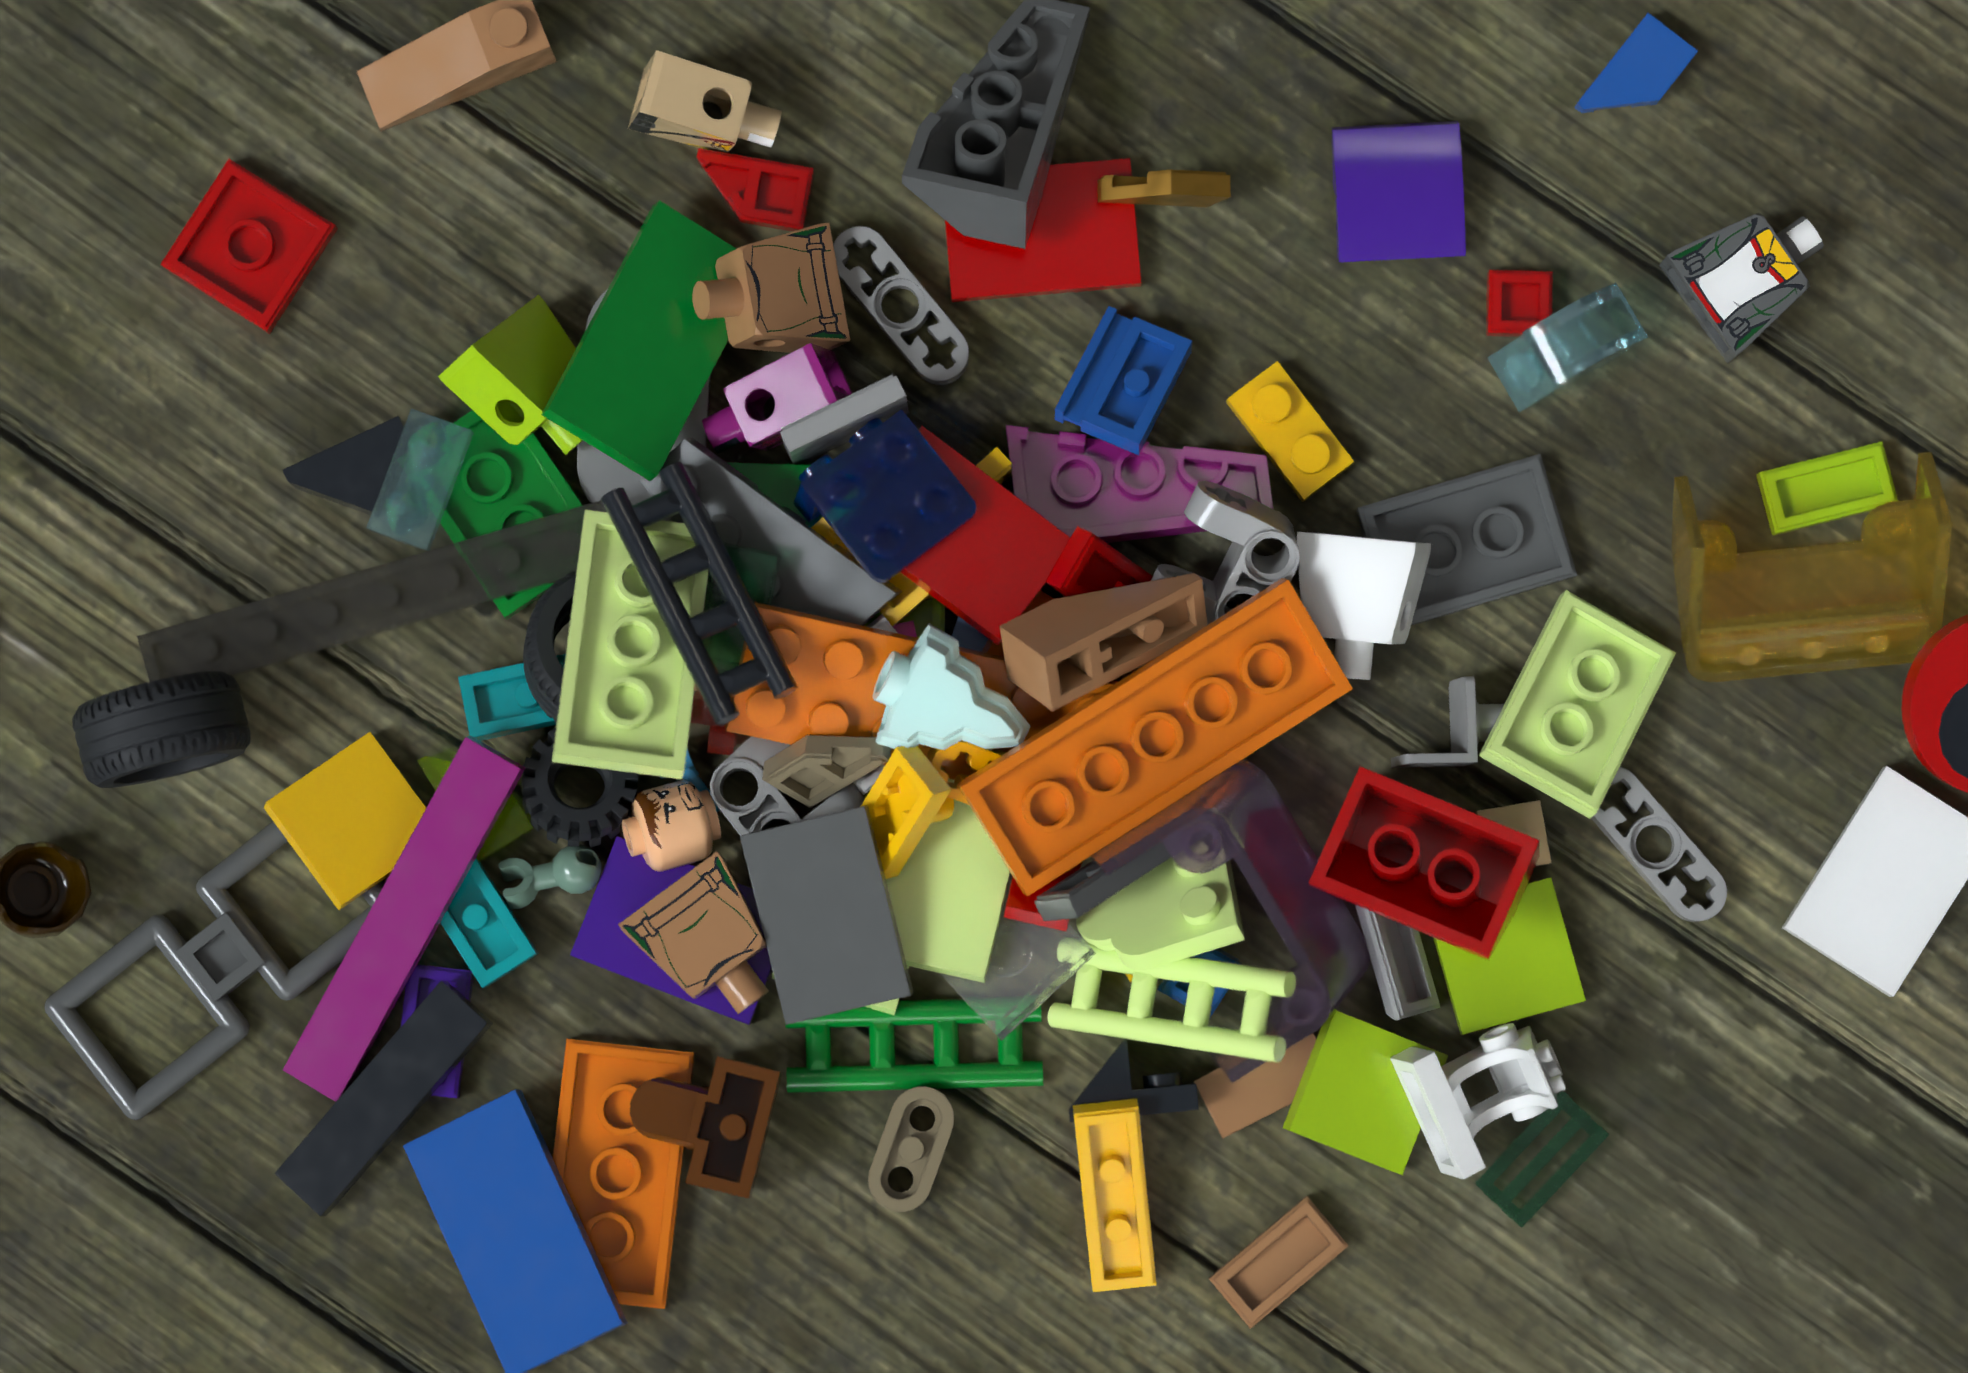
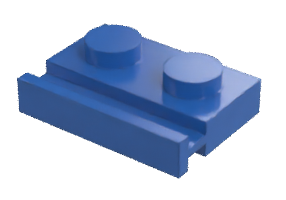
M1108 306L1055 408V420L1064 423L1065 420L1080 426L1081 431L1139 455L1191 354L1192 340L1137 317H1134L1133 320L1117 314V309Z

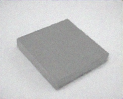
M890 375L782 427L780 434L793 465H802L908 414L907 397L897 376L893 377V375Z

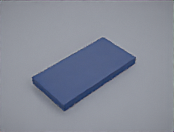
M515 1089L403 1145L505 1373H528L628 1323L522 1090Z

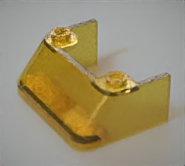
M1918 453L1914 500L1888 502L1873 509L1862 523L1860 541L1737 553L1735 536L1728 525L1715 520L1698 521L1688 476L1674 477L1672 557L1682 648L1690 674L1701 681L1722 682L1912 663L1924 644L1942 628L1952 532V520L1932 453Z

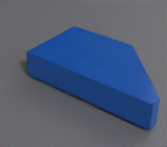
M1647 13L1574 108L1581 113H1589L1600 109L1655 105L1694 58L1698 50L1651 14Z

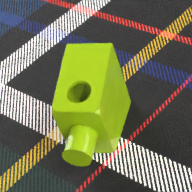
M539 294L472 344L438 376L452 392L509 444H520L540 427L545 430L565 455L583 441L541 415L576 348Z

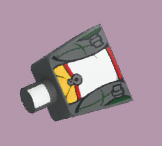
M1757 213L1674 250L1665 257L1659 266L1728 364L1810 287L1808 279L1798 265L1824 248V245L1814 226L1803 216L1776 234L1761 213Z

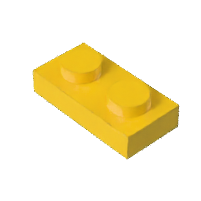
M1278 361L1226 400L1227 405L1302 502L1355 462Z

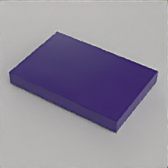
M617 836L570 956L750 1025L759 1000L740 1014H737L717 985L697 999H693L621 930L618 925L686 875L695 866L688 864L657 872L646 863L642 854L632 857L628 851L625 839ZM737 883L764 936L753 889ZM767 947L747 961L764 985H766L772 970Z

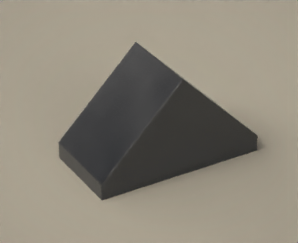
M397 416L291 465L282 471L287 481L298 490L380 519L400 466L398 460L404 456L411 434L406 423Z

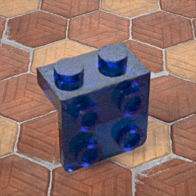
M902 409L885 422L875 418L864 425L849 439V443L852 446L835 459H832L827 454L811 464L798 477L802 483L793 502L808 523L821 514L869 576L879 583L892 579L971 520L976 512L974 499Z

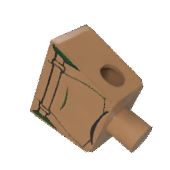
M820 223L741 246L717 259L715 266L716 280L698 281L694 285L692 300L695 313L700 319L725 318L728 341L735 348L792 353L810 343L832 350L850 341L829 223Z
M715 852L618 924L621 930L693 999H697L717 985L737 1014H740L769 992L747 962L767 947L765 938L727 862L719 852Z

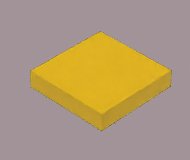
M368 732L278 793L264 805L265 811L338 910H341L390 875L426 810L425 805L371 732Z

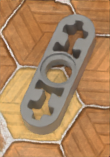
M862 226L852 227L842 232L833 244L839 279L922 379L936 385H945L956 381L966 370L969 360L968 344L962 333L879 233L871 228ZM854 242L861 249L869 244L876 248L871 255L873 266L882 276H884L889 267H893L898 273L883 280L870 297L862 290L873 285L872 279L860 266L848 270L844 266L849 260V253L846 248ZM894 289H907L918 299V312L908 322H892L882 312L881 305L884 297ZM929 315H932L938 322L928 327V332L941 346L949 341L956 346L951 353L954 365L947 370L939 363L931 368L924 363L929 357V350L919 336L914 339L912 345H908L902 338L918 331L924 325Z
M1619 767L1611 785L1621 781L1626 786L1627 791L1621 798L1632 813L1637 812L1641 804H1643L1649 810L1650 815L1635 821L1628 828L1624 837L1615 826L1627 819L1617 808L1612 806L1604 811L1599 808L1591 819L1677 917L1689 922H1699L1714 917L1721 911L1727 898V887L1722 875L1636 776L1629 770ZM1647 826L1661 827L1671 838V852L1662 862H1648L1637 851V836ZM1684 852L1690 857L1692 863L1682 867V871L1694 882L1705 878L1711 885L1705 894L1710 902L1705 909L1698 903L1688 907L1683 904L1681 898L1686 894L1687 890L1676 876H1671L1666 885L1658 877V873L1675 866Z

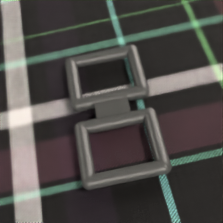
M272 821L198 880L196 891L217 918L215 921L186 942L166 916L160 914L153 915L48 997L44 1005L45 1012L125 1116L132 1120H139L247 1036L250 1029L249 1022L228 994L257 971L280 999L288 1001L297 997L344 959L385 884L383 880L362 894L370 907L289 970L227 890L288 842ZM157 946L219 1026L137 1089L76 1008L153 947Z

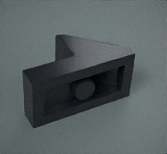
M1123 1039L1068 1108L1069 1122H1074L1073 1105L1135 1098L1138 1101L1139 1116L1199 1110L1196 1084L1182 1085L1181 1072L1143 1076L1144 1089L1132 1090L1127 1039Z

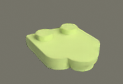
M1220 829L1207 833L1081 917L1076 918V925L1083 939L1101 950H1116L1125 966L1141 971L1154 969L1245 940L1228 845Z

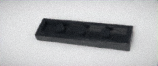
M441 980L274 1174L320 1217L327 1216L493 1023L448 981Z

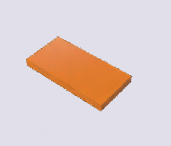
M566 1039L553 1160L618 1303L666 1309L684 1147L642 1135L633 1125L630 1116V1101L635 1091L645 1081L657 1077L692 1084L695 1053Z

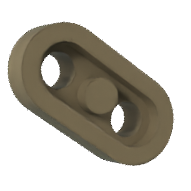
M930 1087L911 1088L902 1093L892 1106L868 1175V1185L873 1198L878 1204L890 1211L906 1212L917 1208L926 1200L932 1189L954 1126L952 1105L940 1091ZM918 1106L929 1107L935 1115V1123L927 1131H918L910 1123L911 1112ZM905 1167L911 1171L913 1184L910 1189L898 1192L891 1188L888 1176L892 1169Z

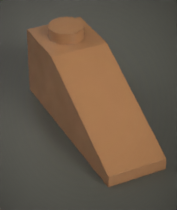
M496 0L464 13L358 70L357 73L379 129L383 131L557 61L533 1Z
M1195 573L1053 599L1001 625L1000 632L1008 680L1048 709L1054 711L1136 669L1208 625L1202 578Z

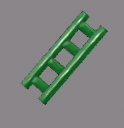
M1041 996L899 1000L895 1015L868 1007H860L786 1025L785 1023L786 1029L805 1028L806 1067L786 1068L787 1093L909 1090L915 1087L953 1089L1043 1086V1060L1023 1061L1022 1022H1042ZM997 1023L998 1062L959 1063L958 1024ZM933 1025L934 1063L895 1064V1026ZM869 1027L870 1065L831 1066V1028Z

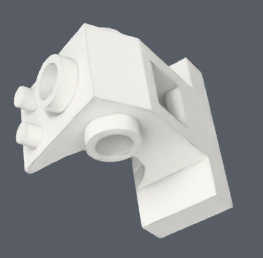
M1513 1023L1496 1027L1479 1038L1481 1046L1443 1066L1440 1065L1435 1052L1416 1047H1410L1390 1057L1441 1173L1466 1179L1486 1168L1473 1138L1479 1130L1492 1121L1508 1113L1512 1114L1515 1121H1524L1543 1113L1548 1108L1554 1109L1558 1107L1556 1093L1566 1089L1561 1077L1563 1073L1549 1040L1537 1043L1530 1025L1519 1030L1516 1029ZM1489 1068L1499 1093L1470 1108L1460 1083L1473 1074Z

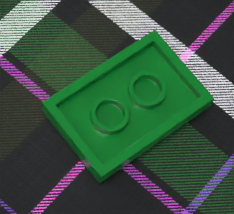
M472 410L398 460L506 620L539 599L559 579L577 570L583 517L586 509L534 433L518 445L509 444Z

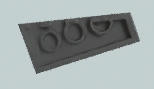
M694 438L684 439L669 453L661 470L673 463L682 462L754 602L864 626L903 592L885 578L880 579L857 562L858 558L838 544H832L805 524L806 520L787 506H780L758 490L757 484ZM659 474L651 481L643 477L639 480L651 496L667 490ZM679 513L670 517L673 522L684 523Z

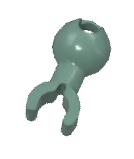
M579 844V847L566 846L560 849L553 858V862L531 866L523 859L508 858L498 864L504 881L523 880L519 886L507 888L503 891L504 898L510 909H520L529 905L536 898L538 891L559 886L570 894H582L593 889L600 880L601 875L599 856L591 848L583 844Z

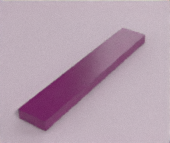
M473 736L465 737L285 1064L284 1072L335 1102L350 1087L526 767Z

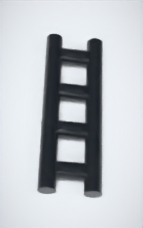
M676 462L665 467L659 473L667 489L666 491L632 505L624 488L620 487L606 493L601 498V501L716 725L720 726L732 721L740 714L732 696L767 682L774 698L780 699L797 690L798 686L682 462ZM679 513L696 546L661 561L645 528ZM708 569L725 602L690 617L673 584ZM737 625L754 659L719 674L702 640Z

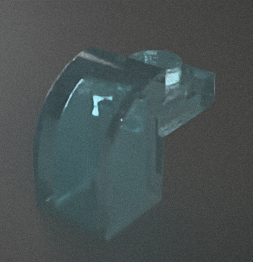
M1614 283L1571 303L1522 332V336L1489 356L1488 360L1517 410L1521 412L1537 404L1576 378L1604 366L1648 338L1619 286L1617 283Z

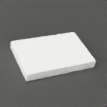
M1888 766L1883 767L1782 926V929L1887 996L1894 997L1968 879V817Z

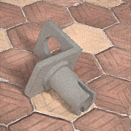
M1464 676L1450 681L1451 753L1404 754L1391 758V768L1462 767L1477 763L1478 743L1486 742L1504 704H1478L1475 696V678L1473 676Z

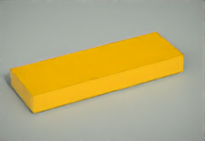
M1137 1098L1073 1105L1092 1291L1101 1292L1156 1286Z

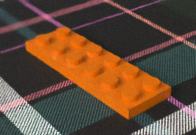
M1281 578L962 780L957 786L1021 891L1029 896L1353 688L1290 581Z
M754 602L798 688L786 697L775 699L767 682H763L732 696L740 714L724 725L726 731L790 745L806 735L877 738L886 705L873 700V691L877 678L892 651L908 657L919 638ZM745 641L739 665L754 659ZM959 647L960 655L981 668L985 687L1007 696L1030 724L1024 741L1119 682L1112 680L1051 711L1008 680L1004 656ZM921 744L917 745L927 757L931 747ZM1015 747L995 748V749H998V750H1001V751L1007 753L1008 751H1010L1011 749H1013V748H1015ZM891 748L890 757L895 750L894 748ZM960 752L955 760L945 758L941 763V766L948 773L949 779L955 780L958 774L970 776L978 771L966 762V752Z

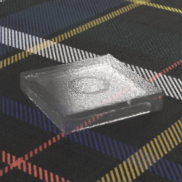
M1012 874L985 983L939 973L1001 1041L1096 954L1069 923L1065 932L1004 918L1013 877Z

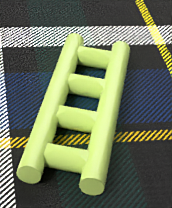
M1064 939L1059 945L1058 959L1060 963L1077 966L1072 1003L1054 1002L1049 1008L1048 1023L1053 1028L1277 1063L1285 1055L1286 1043L1284 1038L1268 1035L1266 1030L1272 995L1289 998L1295 991L1296 977L1293 972L1194 957L1141 971L1125 966L1116 950L1105 951L1088 942ZM1102 970L1133 975L1127 1013L1097 1008ZM1158 978L1189 983L1183 1021L1152 1017ZM1215 987L1246 991L1240 1030L1209 1026Z

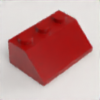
M1360 766L1308 883L1314 888L1489 960L1517 910L1539 859L1540 840Z

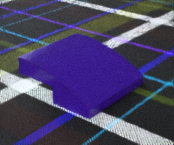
M1458 121L1332 127L1333 190L1336 198L1337 258L1339 262L1466 256L1463 169Z

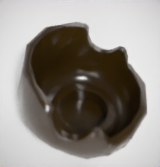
M45 841L16 845L0 858V921L8 929L28 938L58 936L83 916L92 892L88 870L82 859L72 856L56 843Z

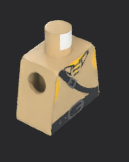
M656 50L644 68L628 129L706 150L728 153L736 144L738 138L772 147L782 111L748 101L752 82L747 79ZM703 102L716 104L721 109L723 118L718 120L709 117L704 111Z

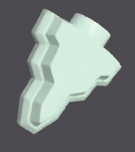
M931 624L924 630L908 657L895 651L890 653L880 671L873 691V700L886 705L876 743L894 749L899 746L913 748L921 744L945 750L961 740L984 749L1016 747L1024 741L1030 728V724L1007 696L985 687L979 665L959 654L958 640Z

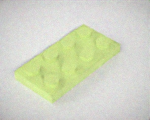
M585 510L552 762L682 779L685 770L695 682L610 516L606 512ZM662 520L645 528L661 561L696 546L684 523ZM708 569L673 584L690 617L704 611Z

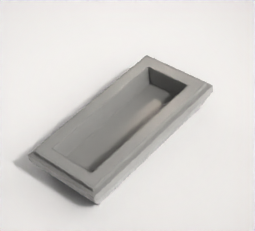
M1356 905L1386 1014L1396 1021L1440 1008L1419 931Z

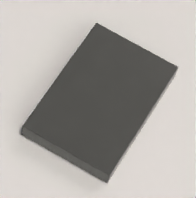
M1541 454L1358 507L1356 510L1364 537L1431 543L1430 556L1411 626L1577 576Z
M868 805L740 836L786 1025L913 994Z

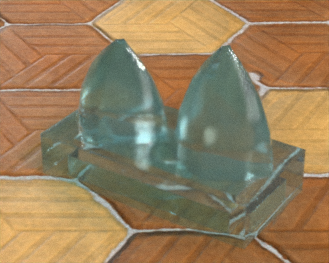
M411 408L366 528L374 533L429 552L474 434L472 430Z

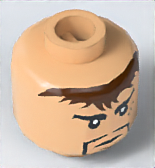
M687 780L676 781L637 793L631 805L632 817L622 820L623 835L630 855L634 857L642 854L646 863L657 872L704 860L712 852L713 841L721 838L719 818L710 793L707 790L699 792Z

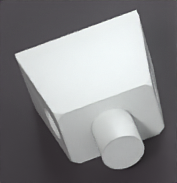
M1297 532V546L1300 557L1298 568L1301 602L1322 637L1336 639L1334 657L1346 678L1370 680L1374 643L1405 644L1408 638L1430 556L1431 543L1316 532Z

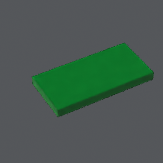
M659 200L655 203L644 220L541 415L648 481L657 477L728 341L725 318L700 319L695 313L692 300L694 285L698 281L716 280L715 266L717 259L736 248Z

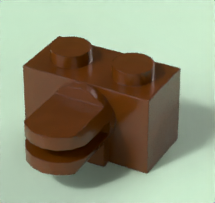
M717 1056L710 1087H701L664 1077L645 1081L635 1091L630 1101V1116L634 1127L642 1135L694 1150L686 1179L687 1184L749 1199L752 1197L783 1072Z

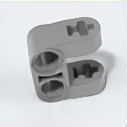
M1199 481L1184 511L1186 517L1199 527L1232 541L1214 580L1212 581L1200 576L1203 583L1207 624L1209 625L1232 610L1226 606V603L1233 596L1242 593L1254 596L1281 578L1288 579L1291 582L1297 570L1300 557L1294 528L1288 517L1227 487L1213 482ZM1275 538L1284 543L1282 549L1274 555L1263 556L1252 551L1254 546L1263 539ZM1160 564L1151 581L1191 574L1192 572L1173 565Z
M752 736L719 765L713 772L710 781V793L716 806L740 836L765 830L768 825L776 821L794 823L861 806L865 796L854 783H851L800 819L778 789L762 780L764 761L789 747L790 744ZM737 771L751 773L758 782L756 797L744 806L731 805L723 796L725 780L730 774Z

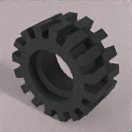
M556 729L548 732V740L543 743L539 739L532 747L531 757H526L524 763L526 768L523 772L521 792L523 794L522 804L525 814L530 813L532 826L538 832L542 828L546 830L547 839L557 844L559 838L568 840L567 847H579V841H589L590 848L601 845V837L608 835L610 839L614 838L620 833L622 820L632 816L631 805L637 794L638 773L592 767L601 775L605 784V790L601 798L593 805L583 808H576L565 804L556 794L554 783L559 773L565 768L572 766V764L552 762Z

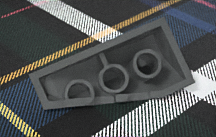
M1024 0L990 40L988 52L969 74L963 73L954 83L952 95L936 114L930 112L919 125L902 174V184L963 236L1022 249L1026 248L1043 195L1088 24L1090 7L1058 0Z

